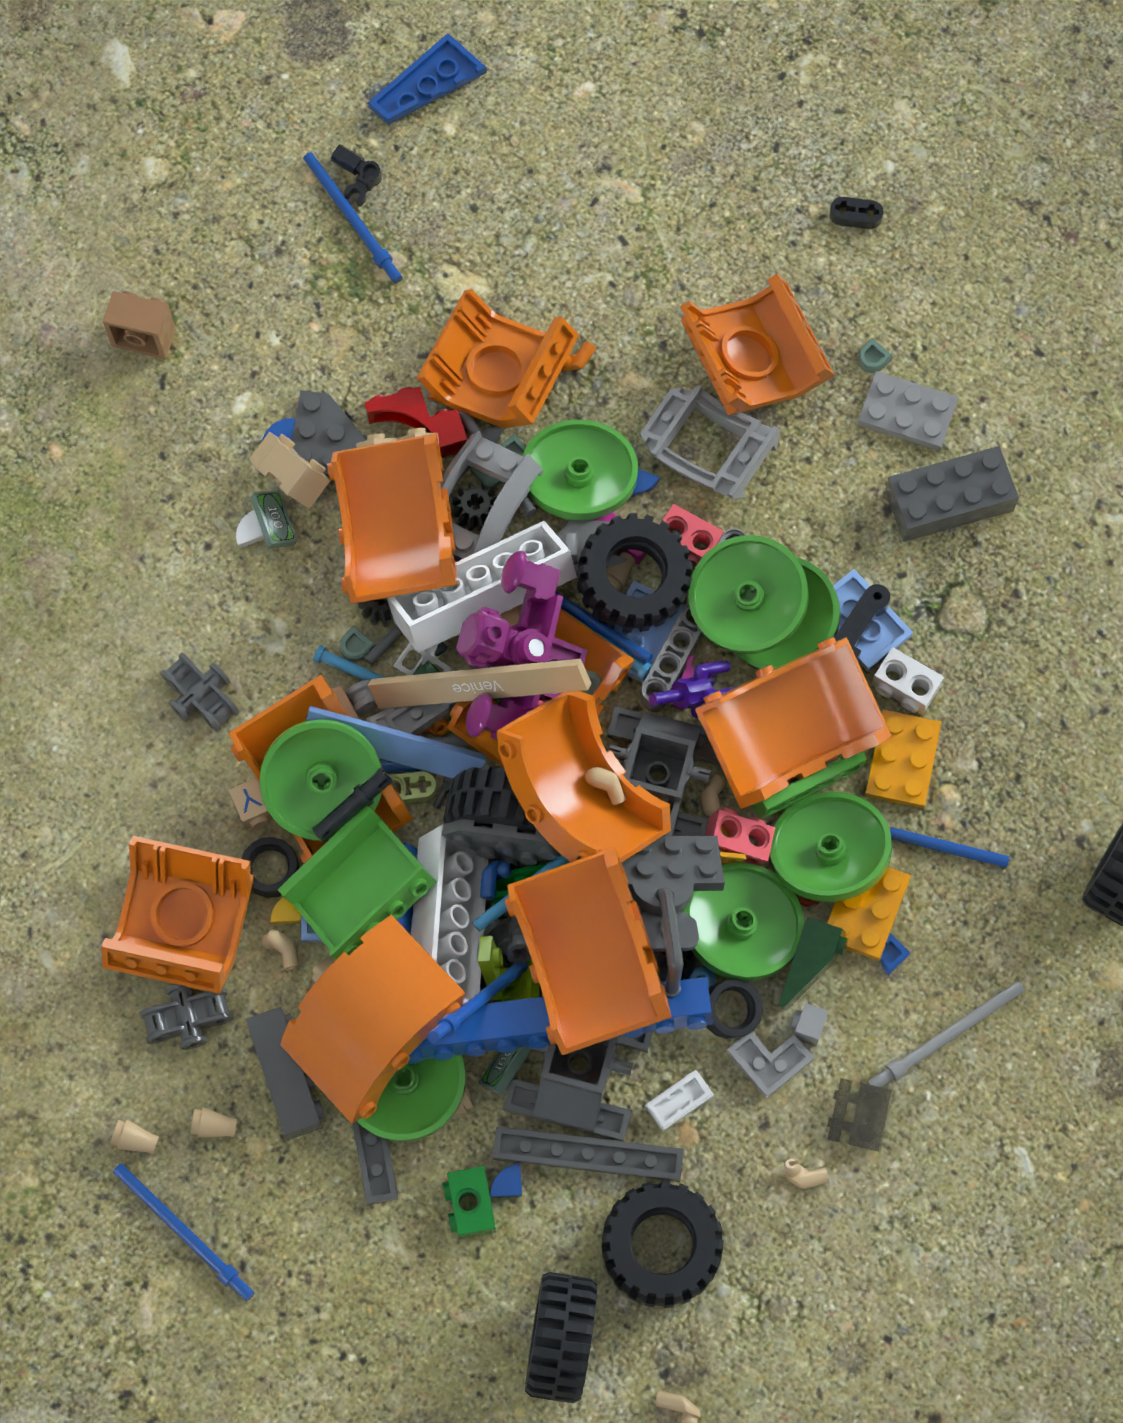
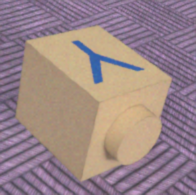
M256 778L228 790L245 830L249 828L253 830L259 829L267 825L268 820L272 819L264 805L260 786Z

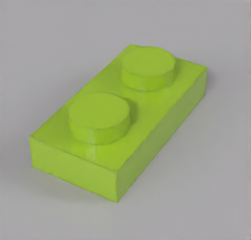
M493 936L480 937L478 964L487 986L508 970V967L504 968L502 950L496 947ZM505 988L495 995L492 1000L504 999Z

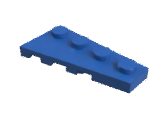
M447 33L368 102L369 108L389 125L487 73V68Z

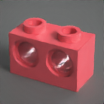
M675 504L672 505L663 519L664 522L670 525L668 530L679 529L682 532L680 543L682 546L687 545L690 552L688 560L692 562L693 568L696 567L701 558L711 548L718 544L724 534L723 530ZM696 543H704L708 546V548L705 550H698L693 545H695Z
M723 808L709 816L705 836H717L720 852L746 854V859L742 862L762 866L769 860L775 827L766 825V822L762 819L745 818L738 816V812L735 810ZM721 826L728 830L729 838L722 834ZM749 835L756 839L757 847L750 843Z

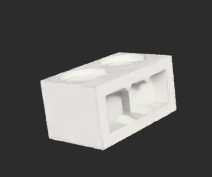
M892 647L874 675L872 686L875 687V690L880 695L886 698L893 697L901 702V706L912 713L918 712L923 715L941 687L944 677ZM890 671L896 672L900 675L901 679L891 680L886 676V673ZM916 686L922 687L926 694L923 696L916 695L912 688Z

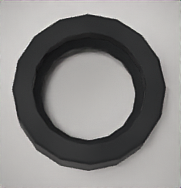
M275 837L260 838L252 842L242 856L243 860L250 861L251 874H253V862L259 854L273 850L285 856L288 862V870L286 876L281 881L267 885L258 881L254 876L251 890L255 894L266 898L280 897L281 893L278 889L299 869V861L292 846L284 840Z
M729 979L719 981L709 987L713 1025L706 1026L709 1031L718 1037L730 1039L744 1037L755 1030L761 1021L763 1007L761 997L752 985L743 980ZM725 991L739 992L747 1003V1017L737 1027L723 1025L716 1016V1000Z

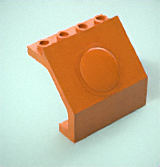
M775 274L767 279L770 283L769 287L742 301L710 309H700L691 301L680 306L684 314L680 321L728 416L799 398L835 376L787 281L779 274Z
M473 289L464 290L420 370L417 379L430 392L427 396L428 399L453 409H458V411L465 412L470 416L500 428L532 425L579 334L563 317L554 318L547 332L515 322L493 312Z
M133 836L129 842L130 876L116 933L113 939L105 938L101 946L102 968L220 994L235 963L254 879V874L250 873V861Z

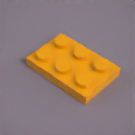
M883 709L881 714L892 737L874 748L865 797L924 809L941 721Z
M888 867L881 879L866 892L847 900L835 902L827 924L842 928L846 932L844 937L848 938L847 950L880 961L910 883L911 875Z

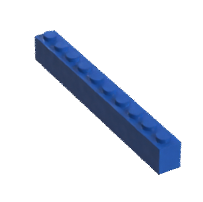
M707 977L680 981V993L675 997L667 996L671 1018L622 1035L634 1038L646 1032L656 1031L660 1034H667L680 1028L700 1030L707 1025H713ZM544 997L484 1004L460 1024V1028L451 1036H445L435 1044L426 1038L409 1055L410 1060L407 1064L419 1063L422 1059L429 1058L448 1060L453 1058L454 1055L462 1054L480 1056L487 1051L496 1050L508 1053L521 1047L545 1048L551 1043L546 1032V1027L550 1025Z

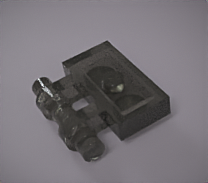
M840 1078L838 1090L835 1089L833 1099H836L833 1115L829 1117L827 1127H830L827 1139L840 1142L841 1132L844 1130L851 1132L849 1145L880 1152L893 1090L861 1083L858 1095L850 1093L852 1080ZM848 1102L857 1104L853 1122L844 1120Z

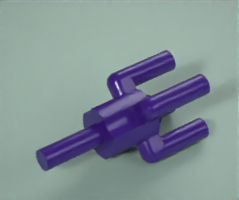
M725 660L698 665L694 668L693 677L676 680L672 684V690L651 694L649 702L652 706L673 702L675 707L679 706L683 710L691 708V715L698 718L695 709L705 704L703 698L719 691L713 689L715 679L712 675L729 672L731 669L730 663ZM736 687L720 689V692L724 694Z

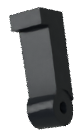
M880 584L871 585L866 589L834 637L835 641L847 637L857 661H859L862 651L857 648L858 644L875 618L886 612L890 602L889 590Z

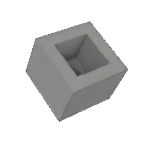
M805 1003L802 1011L796 1009L790 1027L796 1029L794 1034L799 1040L817 1046L829 1011Z

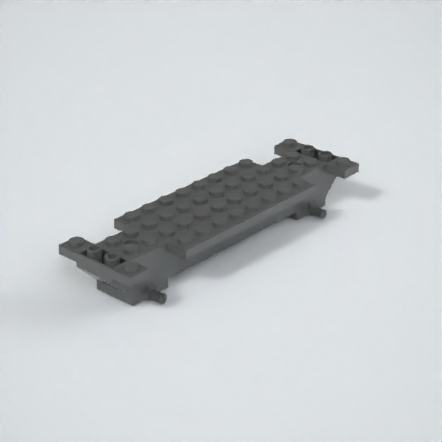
M615 706L607 737L631 744L628 746V749L610 744L608 751L611 750L616 759L624 761L626 771L624 777L634 787L640 785L653 796L670 804L671 831L664 836H705L708 819L680 812L690 778L707 783L711 770L693 766V761L698 760L721 766L702 726ZM660 771L664 773L666 778L662 781H654L650 778V774ZM655 951L653 953L659 968L657 974L660 982H662L660 968L666 957V951ZM539 983V997H543ZM646 1032L634 1038L624 1035L616 1036L565 1055L561 1054L557 1044H548L547 1047L541 1049L526 1047V1049L544 1052L545 1063L540 1085L512 1079L503 1110L624 1142L632 1110L606 1104L602 1101L611 1072L615 1071L630 1076L633 1062L615 1058L617 1045L648 1053L653 1032ZM576 1058H584L589 1065L583 1071H576L571 1067V1062Z

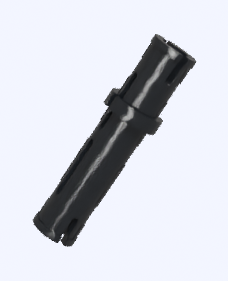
M379 768L362 785L357 784L353 788L354 792L316 826L312 827L315 835L318 838L322 836L321 841L327 842L334 833L366 805L371 806L374 803V798L393 783L387 772L383 774L384 770Z

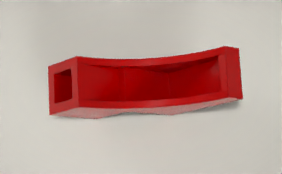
M420 386L415 388L405 387L397 393L387 396L377 395L364 402L369 424L396 422L413 428H425L426 433H438L442 458L458 454L467 441L458 409H444L429 417Z

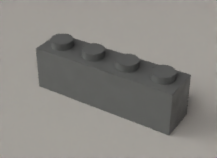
M278 1007L247 1018L246 1022L284 1136L288 1141L322 1129L320 1119L326 1117L320 1100L315 1102L313 1100L310 1090L316 1089L314 1082L280 1045L284 1031L292 1017L290 1013L285 1015L282 1008Z

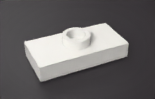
M694 1070L645 1104V1108L664 1132L713 1098L714 1094L698 1071Z

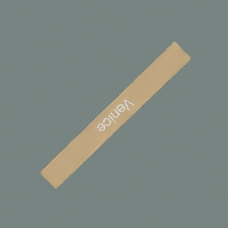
M581 659L376 678L371 679L368 687L378 708L385 709L473 701L483 693H488L491 699L584 691L588 690L592 683Z

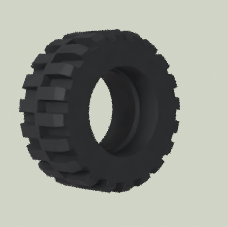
M629 513L626 519H622L620 515L613 517L609 524L603 522L596 528L594 534H590L582 549L576 571L578 593L583 595L582 602L586 608L591 607L593 610L592 616L598 621L603 618L607 621L606 626L612 629L617 625L623 627L622 632L631 633L633 628H639V632L649 631L650 626L654 625L657 628L663 625L667 618H672L678 611L690 588L692 580L690 575L693 568L692 562L688 560L690 555L687 545H681L682 537L677 531L672 534L668 530L669 524L663 520L660 525L654 523V516L646 514L644 519H638L637 513ZM623 550H638L648 554L656 561L661 570L662 578L659 587L654 593L644 597H631L619 592L612 586L606 574L607 563L610 558Z
M472 767L461 771L452 779L443 818L444 824L460 819L475 820V826L486 825L492 827L493 823L518 826V832H536V827L526 818L525 811L512 790L504 767Z
M1123 823L1102 856L1082 897L1085 906L1120 926H1123Z
M661 1181L659 1184L647 1182L636 1190L632 1188L626 1192L621 1200H617L612 1207V1211L607 1215L602 1233V1258L604 1259L606 1271L613 1279L614 1285L620 1291H624L628 1298L635 1302L637 1300L643 1302L645 1306L649 1307L663 1306L664 1308H670L679 1303L683 1305L691 1301L696 1295H700L715 1277L724 1247V1240H722L723 1230L720 1221L715 1216L716 1212L713 1207L707 1205L700 1193H693L688 1190V1186L679 1183V1186L672 1185L670 1181ZM654 1215H669L677 1218L687 1227L691 1235L692 1252L689 1260L682 1268L670 1274H656L646 1270L639 1264L633 1253L632 1239L635 1230L645 1219Z
M553 1272L542 1275L525 1382V1392L530 1397L572 1404L581 1400L588 1368L597 1301V1283L593 1279Z

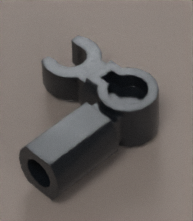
M339 144L332 153L331 161L353 175L358 174L355 178L356 182L346 187L344 195L346 199H349L353 193L360 194L356 203L357 206L361 207L366 202L367 191H371L374 186L381 182V169L376 162H365L363 157Z

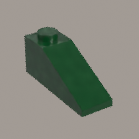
M807 917L778 1003L779 1007L788 1010L836 962L838 955L843 956L848 938L844 937L846 932L842 928Z

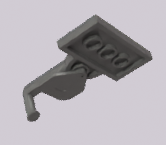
M662 836L622 862L629 881L628 888L632 897L642 909L646 910L641 917L653 952L666 951L668 972L666 981L662 985L668 997L677 996L681 990L682 951L694 949L699 940L696 920L682 910L686 909L691 902L693 891L724 890L725 880L717 836Z

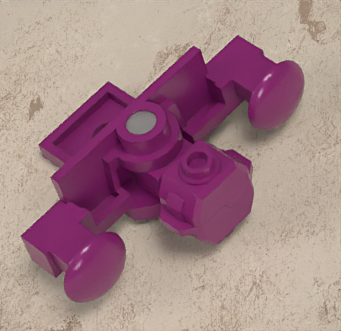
M516 551L507 559L501 573L503 591L510 594L517 587L526 589L518 624L510 626L505 619L500 617L498 611L488 607H482L477 612L470 614L462 623L456 647L461 657L466 658L468 665L480 669L486 668L490 664L491 667L572 659H581L584 665L587 649L554 637L563 601V596L555 595L561 570L543 563L538 565L527 561L524 551ZM483 693L474 699L468 709L466 716L467 732L470 736L477 737L484 729L491 732L490 738L498 741L497 730L525 715L527 711L537 708L539 697L551 700L561 693L500 698L498 705L492 704L490 694Z

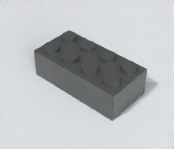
M1000 446L889 476L885 488L903 542L1012 512L1019 499Z

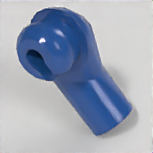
M494 860L483 869L480 898L495 899L496 882L500 877L508 878L511 874L509 862Z

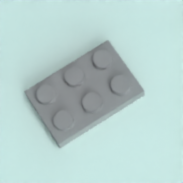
M876 371L858 420V426L940 451L958 397Z

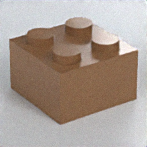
M128 291L122 293L112 292L103 318V324L111 346L166 359L176 331L169 305L161 299L150 298L149 300L138 297L136 294Z

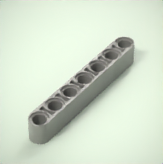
M729 529L722 535L718 544L727 539L746 534L740 529ZM689 598L643 682L641 703L649 711H659L666 704L652 706L647 693L650 690H658L659 692L672 690V684L681 678L686 668L687 659L693 655L703 636L697 624L690 623L687 620L689 616H692ZM684 640L688 643V647L683 649L677 648L674 642ZM664 665H671L675 668V671L667 674L662 672L660 668Z

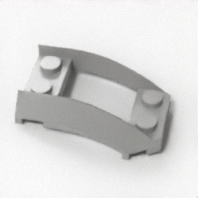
M697 385L695 389L684 390L683 387L670 389L640 435L652 456L671 469L708 489L737 499L746 497L743 490L770 450L777 452L780 430L776 426L771 428L761 424L760 420L744 413L728 416L721 401L712 397L701 386ZM694 409L718 425L742 437L717 475L698 467L668 449V446Z
M480 431L469 437L443 475L444 482H440L441 489L447 488L448 496H450L454 486L468 465L504 482L505 485L498 494L479 536L453 523L456 552H453V556L457 561L501 541L513 515L530 491L529 486L537 475L541 476L544 472L528 454L523 457L483 438Z

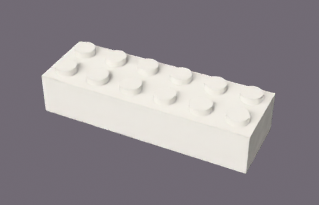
M542 521L456 562L457 585L387 597L394 622L418 653L430 649L451 637L459 635L465 619L482 607L491 608L501 614L523 603L526 589L517 587L512 593L507 594L501 586L502 569L507 559L513 553L524 551L527 561L538 565L543 563L561 570L557 584L558 587L577 577L570 550L547 523Z
M443 825L419 838L417 860L437 882L413 904L411 936L465 992L463 1006L480 992L481 969L478 964L480 937H483L484 929L478 932L472 922L485 912L486 899L480 898L481 874L483 869L488 866V859L477 856L476 851L469 848L455 846L452 840L441 836Z

